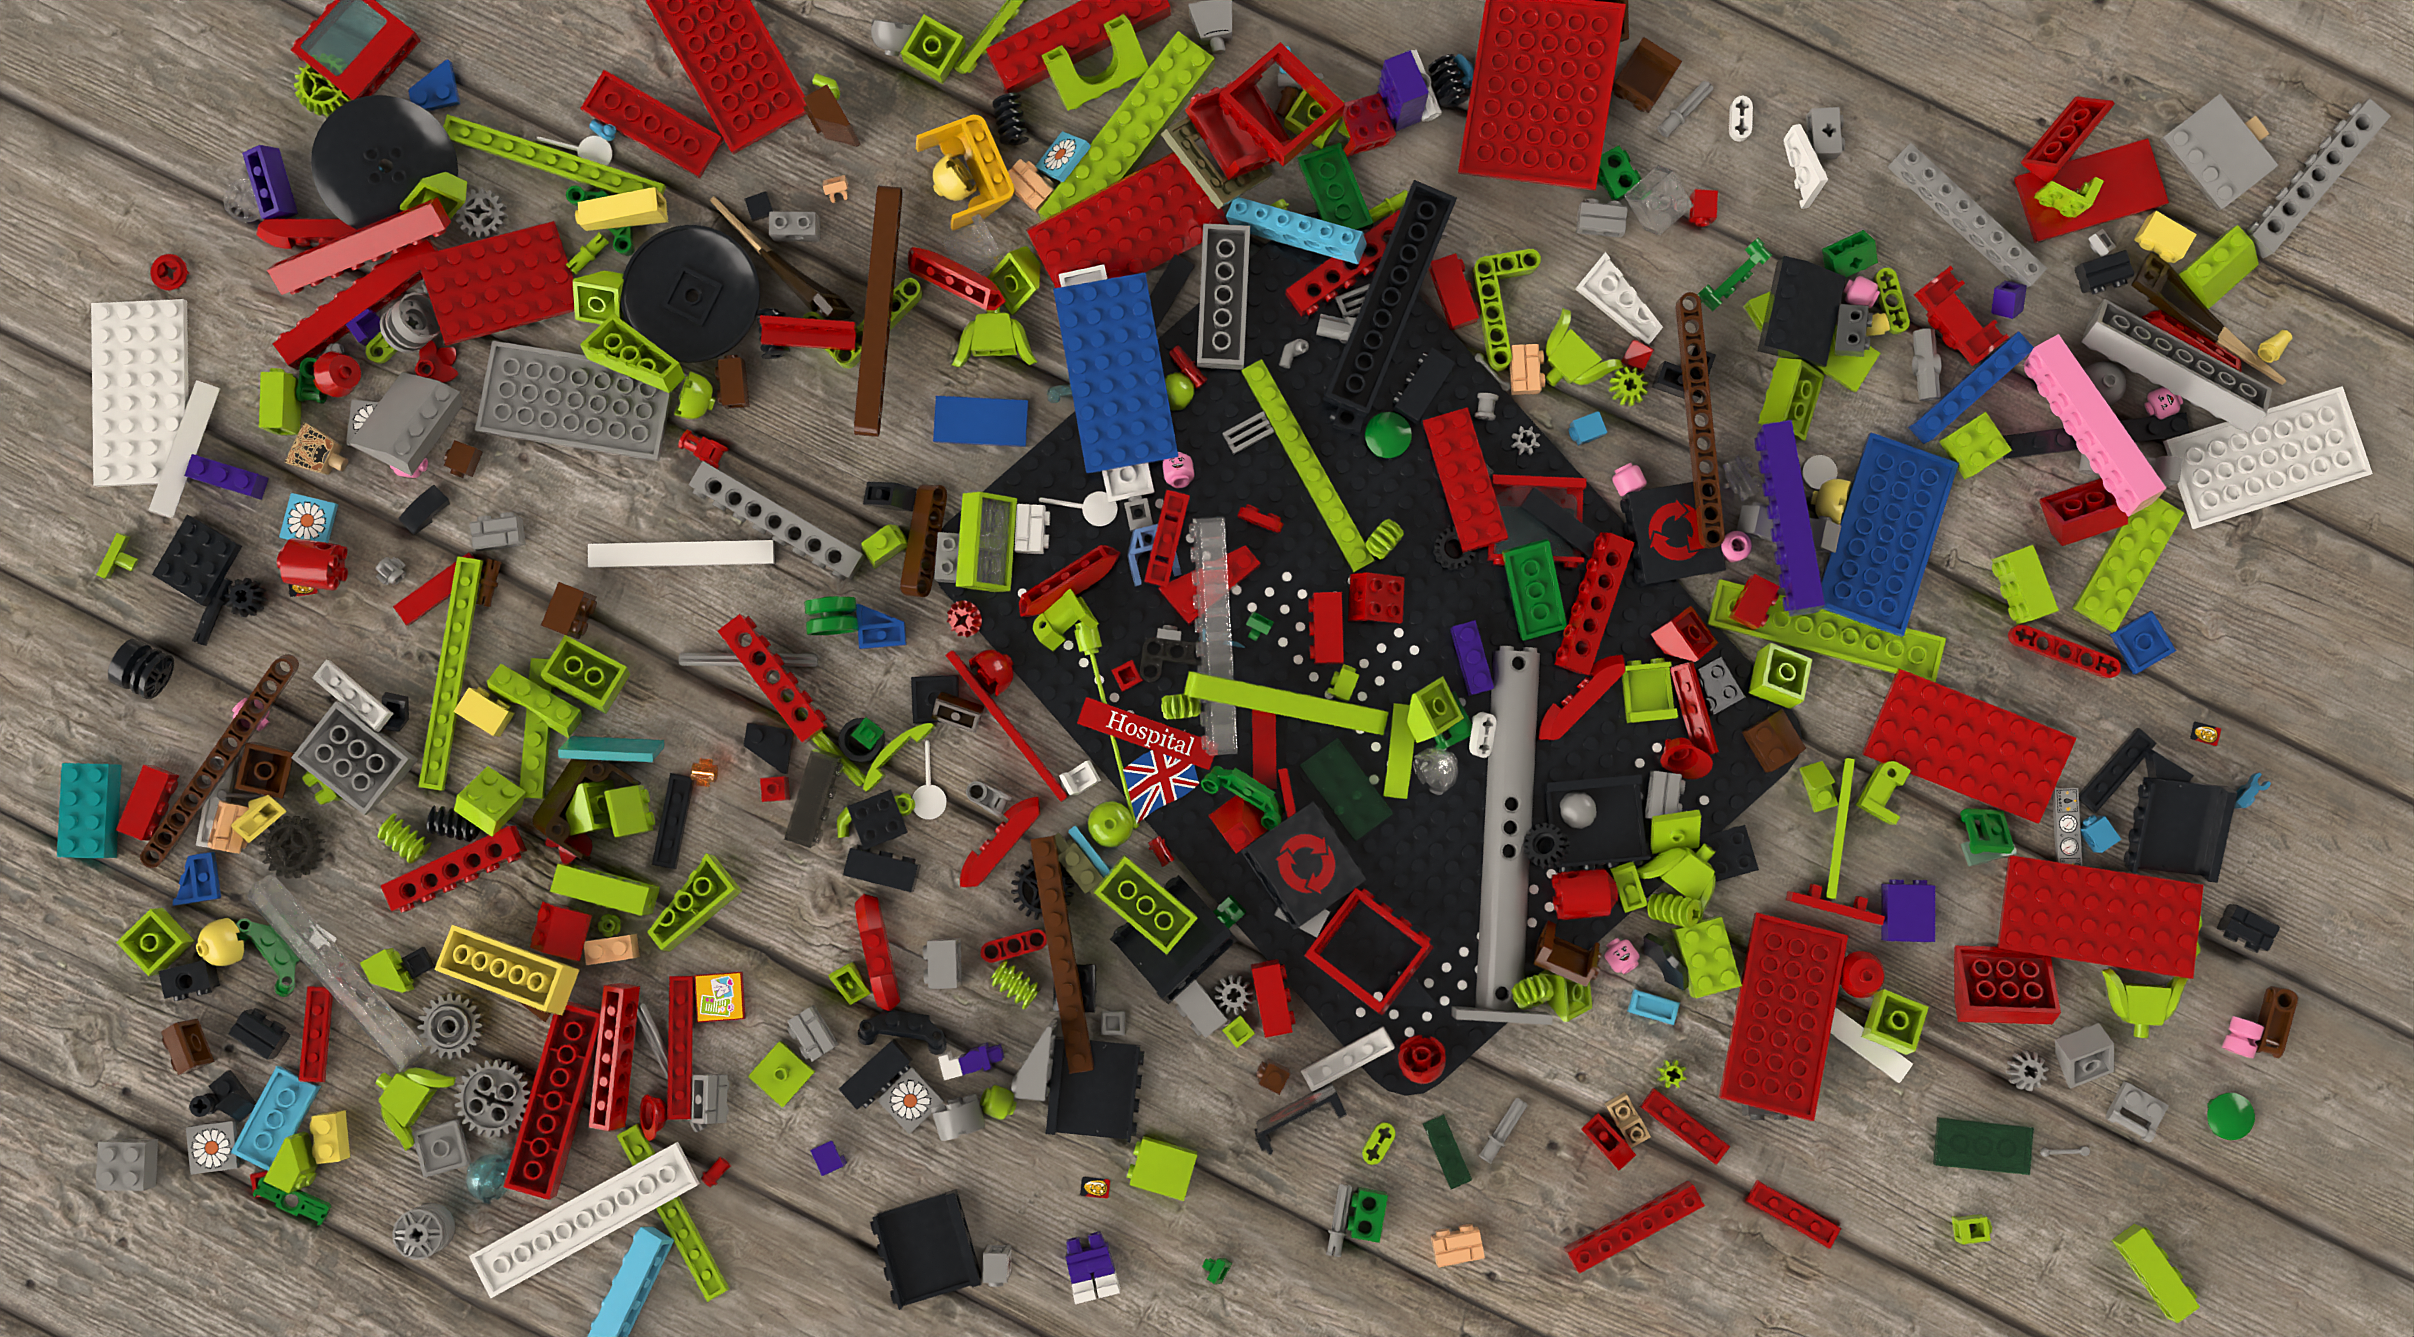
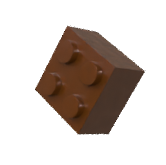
M558 582L541 626L566 636L580 639L587 631L589 615L593 614L596 609L597 601L595 600L597 596Z

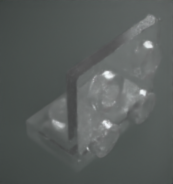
M978 213L971 217L972 225L944 239L942 244L951 260L977 273H981L1001 262L1003 256L981 215Z

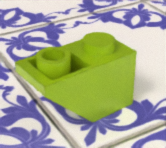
M393 948L384 949L360 962L371 984L401 993L414 990L412 985L413 979L408 971L404 970L401 964L403 962L401 955L398 951H394Z

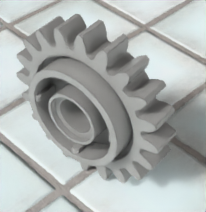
M449 993L447 997L444 994L439 995V1001L436 999L430 1000L432 1007L426 1006L423 1008L427 1015L419 1016V1019L424 1021V1024L417 1026L418 1029L424 1030V1033L419 1038H427L423 1046L432 1045L430 1053L433 1054L439 1051V1058L445 1057L447 1053L449 1059L455 1058L456 1054L458 1057L465 1056V1051L468 1053L473 1051L471 1044L475 1046L480 1044L476 1037L484 1036V1033L479 1031L480 1027L486 1025V1023L479 1022L484 1013L476 1014L480 1006L475 1005L471 1007L473 999L469 998L464 1001V994H459L457 997H455L454 993ZM449 1020L454 1021L456 1025L454 1032L448 1029Z

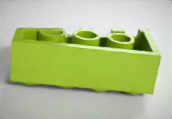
M615 314L609 316L580 344L588 360L667 393H670L686 378L679 362Z
M706 853L696 870H693L688 881L682 889L678 890L673 901L663 910L647 933L662 951L670 952L738 896L742 890L714 855Z

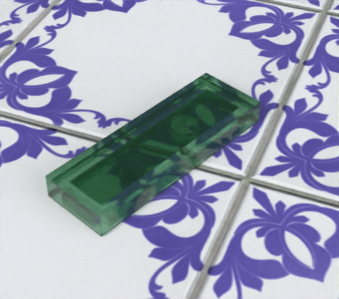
M1444 1114L1423 1122L1422 1125L1450 1189L1452 1190L1472 1181Z

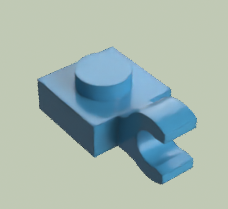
M2252 774L2249 781L2236 791L2237 798L2234 808L2249 807L2255 801L2254 796L2259 790L2268 789L2271 783L2264 781L2262 785H2259L2258 778L2262 774Z

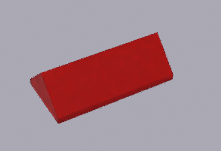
M2075 96L2022 159L2021 164L2048 184L2114 106V101Z

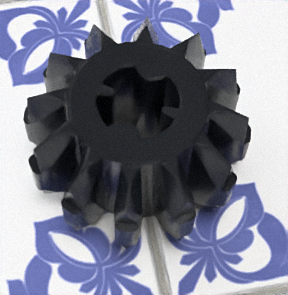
M244 578L243 581L237 579L235 580V586H227L231 592L224 595L225 598L230 599L225 605L232 608L231 612L233 614H240L241 617L246 618L249 614L256 616L257 609H264L261 602L268 600L266 597H262L266 590L265 588H260L261 583L259 581L252 582L250 578Z

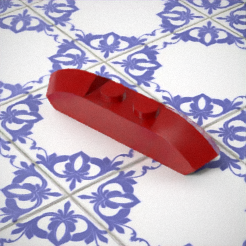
M264 219L258 225L256 235L275 247L292 249L295 244L310 246L311 243H319L320 245L356 229L340 219Z
M911 247L909 250V272L985 310L995 311L1006 302L998 287L987 277L936 252Z
M2154 310L2142 316V319L2242 373L2241 360L2164 311Z
M1100 545L1021 595L1019 601L1020 616L1028 617L1044 613L1069 589L1075 595L1088 589L1113 568L1121 552L1110 546Z
M1623 655L1610 656L1594 663L1590 672L1591 678L1585 677L1577 685L1579 690L1574 695L1568 694L1561 701L1562 708L1554 703L1543 718L1539 740L1560 739L1625 673Z
M1039 797L1022 800L1010 807L1003 814L1009 821L1007 823L1003 821L994 831L997 835L992 841L987 839L979 849L982 853L979 855L973 850L970 852L961 871L960 888L976 887L982 884L1041 815Z
M863 894L855 902V911L870 983L877 1006L891 1011L901 1002L883 915L878 897Z

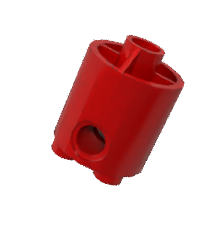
M291 538L278 553L277 567L280 569L281 578L286 584L333 591L338 588L341 581L345 582L348 577V569L345 568L348 549L346 546Z
M1604 868L1559 872L1551 875L1553 889L1555 888L1556 896H1553V907L1556 910L1558 919L1568 920L1610 916L1611 909L1616 901H1618L1617 884Z

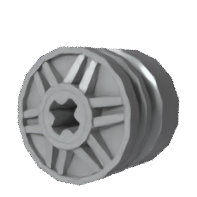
M413 292L406 294L388 309L380 320V330L385 341L392 348L404 353H413L420 350L441 332L430 297L422 293Z
M436 1203L422 1204L402 1214L395 1222L392 1231L393 1243L397 1251L404 1257L413 1260L425 1259L447 1247L452 1241L455 1233V1220L451 1212L443 1205ZM417 1231H422L423 1235H418Z

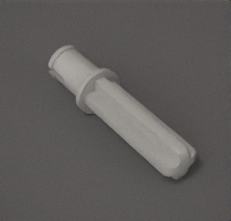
M1703 81L1675 110L1670 111V116L1658 126V132L1668 138L1680 124L1683 125L1685 119L1713 91L1711 84Z
M1515 1098L1492 1136H1488L1490 1139L1481 1154H1479V1157L1492 1164L1501 1147H1505L1504 1142L1527 1108L1526 1102Z
M1340 1184L1338 1187L1332 1227L1328 1231L1330 1238L1326 1254L1330 1256H1342L1341 1252L1344 1236H1347L1345 1229L1353 1190L1350 1185Z

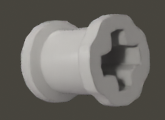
M1478 393V412L1475 413L1474 417L1483 420H1494L1496 417L1494 415L1495 401H1498L1499 396L1491 393Z

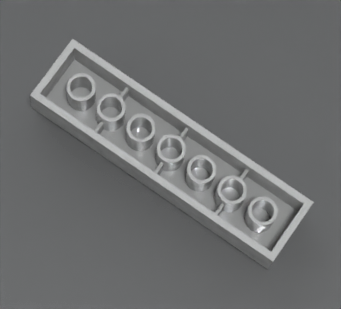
M2106 299L2102 301L2089 318L2081 341L2089 349L2096 350L2106 355L2111 361H2117L2126 366L2130 371L2145 376L2150 382L2169 389L2172 394L2180 395L2189 400L2194 406L2202 407L2211 412L2213 416L2222 418L2230 422L2235 428L2248 433L2267 414L2272 389Z

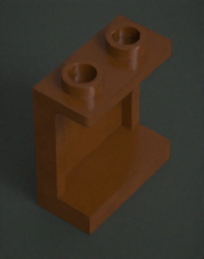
M1643 37L1614 81L1612 91H1614L1613 93L1616 97L1633 103L1634 108L1649 113L1679 68L1682 60Z
M1547 921L1538 938L1534 965L1587 987L1591 979H1596L1600 967L1597 966L1602 956V953H1599L1600 943L1595 942L1590 951L1555 937L1557 924Z

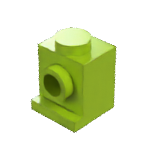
M1343 664L1340 673L1335 671L1330 684L1334 685L1333 689L1328 688L1326 693L1348 702L1359 678V674L1355 673L1356 669Z
M1976 1214L1951 1217L1955 1241L1962 1245L1991 1241L1992 1225L1986 1216ZM1969 1224H1974L1972 1231H1970Z

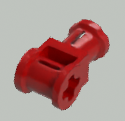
M689 429L682 434L678 444V448H685L693 452V455L699 458V460L716 469L719 468L718 463L724 452L729 450L714 440H709L705 437L701 439L695 436Z

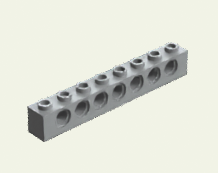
M2370 98L2363 103L2357 102L2348 111L2350 116L2346 120H2341L2334 127L2335 133L2333 136H2328L2319 145L2320 151L2317 154L2313 153L2304 162L2306 167L2302 171H2297L2289 180L2292 182L2288 188L2284 187L2275 196L2277 201L2273 205L2269 204L2261 212L2262 218L2259 222L2255 221L2246 230L2247 235L2254 242L2256 253L2263 259L2278 249L2391 117ZM2356 123H2358V124L2360 125L2361 130L2358 129V127L2356 126ZM2341 139L2345 141L2346 147L2342 144ZM2327 157L2331 159L2332 164L2327 161ZM2312 173L2316 175L2317 181L2313 179ZM2297 190L2302 193L2303 198L2298 195ZM2283 207L2288 211V215L2283 212ZM2268 224L2273 227V232L2268 229Z
M1912 143L1906 146L1887 166L2012 282L2027 285L2028 288L2048 269Z
M702 461L689 483V486L694 488L693 494L704 500L708 496L714 500L712 505L723 511L726 508L734 512L732 516L745 523L746 519L754 523L752 528L762 534L768 531L774 535L772 540L783 546L787 542L794 547L792 549L793 552L803 558L806 554L814 558L812 563L822 569L826 566L834 570L832 574L843 581L846 577L852 580L866 558L865 555L704 461ZM715 483H721V491L717 494H713V485ZM740 494L742 497L741 502L738 505H732L733 496ZM755 506H761V514L753 517L751 514L752 509ZM780 517L782 521L780 527L773 529L771 526L772 520ZM795 529H800L802 532L798 540H792L791 533ZM816 540L821 541V549L817 552H812L811 544ZM835 552H840L841 560L838 563H832L831 555Z

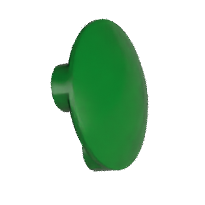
M1393 412L1380 413L1373 417L1366 427V443L1377 457H1397L1406 451L1411 442V428L1408 422L1399 414Z
M2223 1093L2208 1102L2207 1120L2214 1135L2226 1140H2238L2245 1137L2253 1128L2255 1122L2254 1109L2251 1103L2242 1095Z

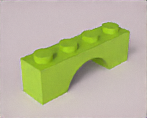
M501 663L487 680L490 693L507 703L513 702L528 708L543 719L550 728L567 738H570L582 721L580 709Z

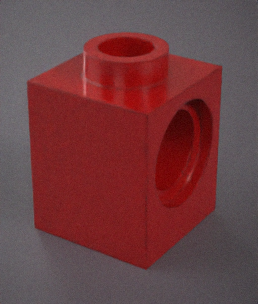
M1695 189L1690 195L1689 223H1696V226H1709L1717 218L1718 190Z
M789 777L760 778L762 802L790 800Z

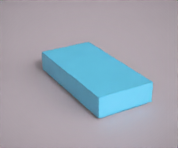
M1633 989L1627 1012L1674 1025L1680 1002Z

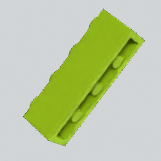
M2133 1224L2112 1239V1242L2165 1316L2178 1324L2200 1308L2195 1300L2197 1295L2189 1286H2185L2181 1281L2183 1279L2182 1274L2176 1267H2171L2167 1261L2169 1259L2167 1253L2153 1242L2155 1237L2147 1227L2143 1228Z

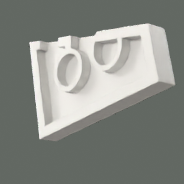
M1801 124L1792 125L1784 138V144L1791 167H1795L1797 179L1794 180L1796 189L1801 190L1803 199L1799 202L1801 209L1811 206L1828 181V178L1808 140L1807 134L1804 132Z

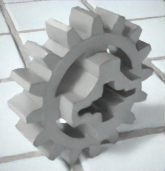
M480 188L479 193L472 189L471 196L466 195V202L456 212L457 215L461 216L456 219V222L462 225L460 229L465 233L468 232V235L472 238L477 236V238L482 240L484 235L490 238L492 237V232L500 233L499 226H506L502 219L508 218V215L502 211L507 209V207L501 203L502 199L498 195L495 196L493 191L489 190L486 193L483 188ZM488 201L493 203L495 209L490 208ZM468 219L473 220L475 227L470 225Z

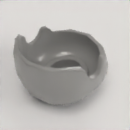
M1583 791L1567 793L1560 802L1561 816L1564 822L1572 828H1585L1591 825L1594 818H1596V805L1593 799Z

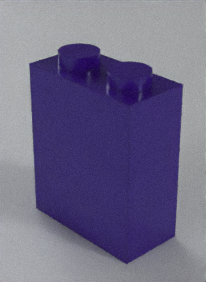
M1889 879V884H1881V915L1885 916L1884 923L1881 925V940L1935 942V885H1927V880H1913V884H1904V880Z

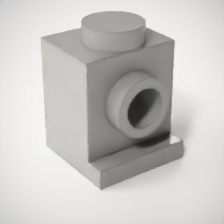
M1142 495L1128 498L1129 502L1124 504L1130 531L1153 525L1147 498L1142 499ZM1136 509H1141L1143 511V515L1141 517H1136L1134 515V511Z

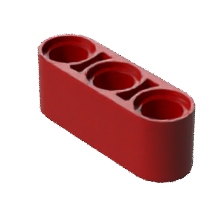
M1035 928L991 940L981 947V957L984 961L993 963L1040 950L1047 945L1046 932L1044 929ZM1033 933H1040L1043 936L1044 941L1042 945L1037 946L1032 943L1031 937ZM1011 939L1020 941L1021 948L1018 952L1010 950L1009 941ZM989 945H994L998 949V955L995 958H990L986 954V949Z

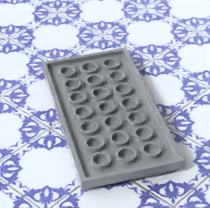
M492 341L475 431L659 461L672 391L667 393L590 361L585 355Z

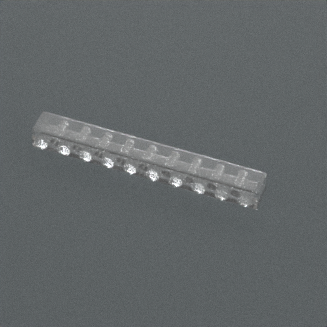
M1224 517L1193 518V524H1189L1190 538H1194V547L1191 548V560L1195 562L1196 571H1192L1193 586L1197 585V595L1193 596L1194 609H1198V618L1195 619V631L1200 636V642H1196L1197 656H1201V665H1198L1197 671L1201 674L1233 680ZM1199 699L1200 703L1204 705V712L1200 713L1201 726H1205V735L1202 736L1203 750H1206V753L1210 756L1238 753L1235 706Z
M271 873L253 884L246 898L393 1065L402 1072L419 1060L427 1047L277 877Z

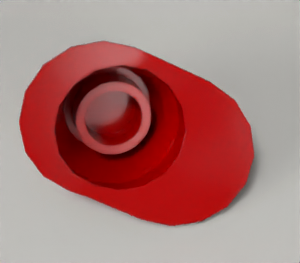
M1680 737L1673 740L1669 738L1665 740L1664 752L1660 760L1662 767L1675 774H1681L1686 779L1704 777L1712 769L1713 761L1711 756L1695 747L1689 739Z

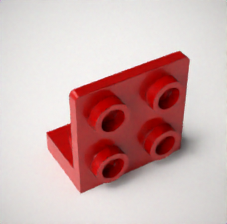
M1380 93L1344 102L1345 108L1342 117L1350 136L1349 143L1344 147L1347 157L1387 146L1396 136Z
M1367 572L1350 574L1348 621L1403 622L1404 577Z

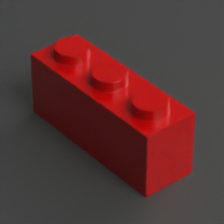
M1454 253L1431 261L1428 269L1449 329L1453 331L1477 323L1478 315H1481L1477 301L1473 302L1471 282L1464 277L1465 266L1461 258L1458 259L1457 254Z
M1342 592L1313 593V598L1308 599L1309 613L1313 612V622H1309V636H1314V645H1310V659H1314V664H1343Z
M143 765L116 831L141 841H150L160 826L159 823L162 816L168 811V802L171 794L178 787L177 780L179 775L155 765Z
M1278 959L1251 964L1265 1038L1293 1033L1291 1025H1295L1296 1022L1293 1010L1289 1011L1287 1002H1291L1289 988H1284L1283 980L1287 979L1285 966H1280Z

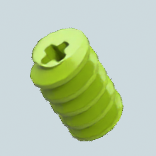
M393 813L381 825L377 837L379 840H385V845L392 846L394 852H399L400 857H407L406 860L409 864L415 863L427 853L432 843L424 845L425 836L417 840L416 837L419 832L416 830L410 834L411 825L402 828L404 820L400 819L395 822L397 814Z
M1661 892L1659 895L1656 893L1652 894L1648 902V915L1651 919L1686 928H1691L1697 924L1702 910L1699 900H1692L1689 897L1684 898L1683 896H1676L1667 892Z
M1005 959L990 978H993L992 986L995 987L1001 984L999 990L1001 993L1008 989L1007 998L1016 995L1014 1003L1018 1004L1024 1001L1022 1009L1025 1010L1040 992V990H1036L1038 983L1035 982L1029 985L1030 976L1022 980L1023 971L1021 970L1014 974L1016 966L1012 965L1006 968L1008 960Z

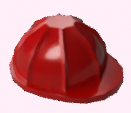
M650 1094L643 1096L639 1111L641 1127L647 1140H654L657 1131L661 1130L667 1121V1106L665 1102Z

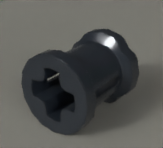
M213 1093L196 1096L190 1102V1112L196 1117L214 1114L218 1110L216 1105L220 1103V1100Z

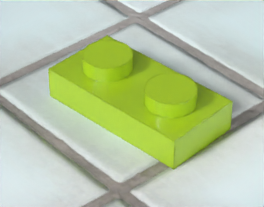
M1633 861L1610 869L1613 879L1617 884L1618 894L1625 913L1648 905Z

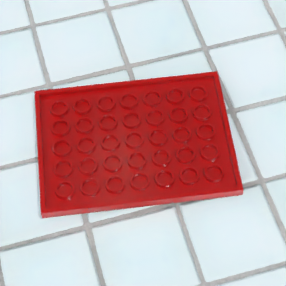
M1485 0L1458 174L1596 191L1626 4L1593 0Z

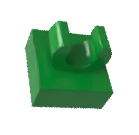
M1253 611L1246 624L1252 627L1248 637L1257 641L1261 632L1266 635L1269 633L1274 622Z
M865 717L851 736L871 750L885 731L868 717Z
M1230 895L1213 912L1229 929L1247 911Z
M1206 1258L1202 1268L1210 1272L1207 1277L1208 1281L1213 1284H1222L1233 1263L1226 1258H1218L1217 1261Z

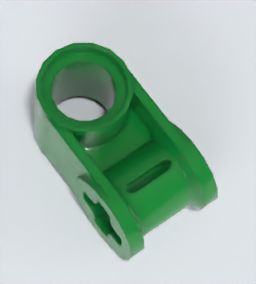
M306 358L300 363L299 381L296 389V396L299 402H305L306 400L317 401L319 404L326 402L327 395L323 394L313 382L315 376L311 373V369L317 359Z

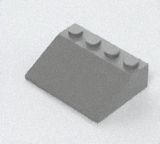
M2221 94L2217 95L2160 139L2217 211L2222 210L2279 166Z
M401 372L349 444L412 476L463 406L460 391L437 380Z
M335 702L291 757L364 815H367L407 775L418 761L417 758L381 730L380 732L374 731L341 702Z
M1053 1019L1047 1026L1025 1063L1019 1069V1072L1015 1074V1077H1013L1012 1091L1016 1092L1015 1098L1045 1101L1050 1093L1058 1019Z

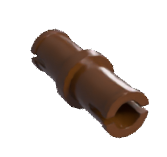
M487 559L483 578H480L479 581L481 586L476 604L483 605L484 603V606L491 607L495 587H498L499 584L497 578L502 562Z

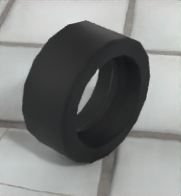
M856 718L847 722L839 735V745L844 755L858 762L872 761L880 754L885 744V736L883 734L868 753L859 754L851 749L848 741L849 734L860 725L864 718Z

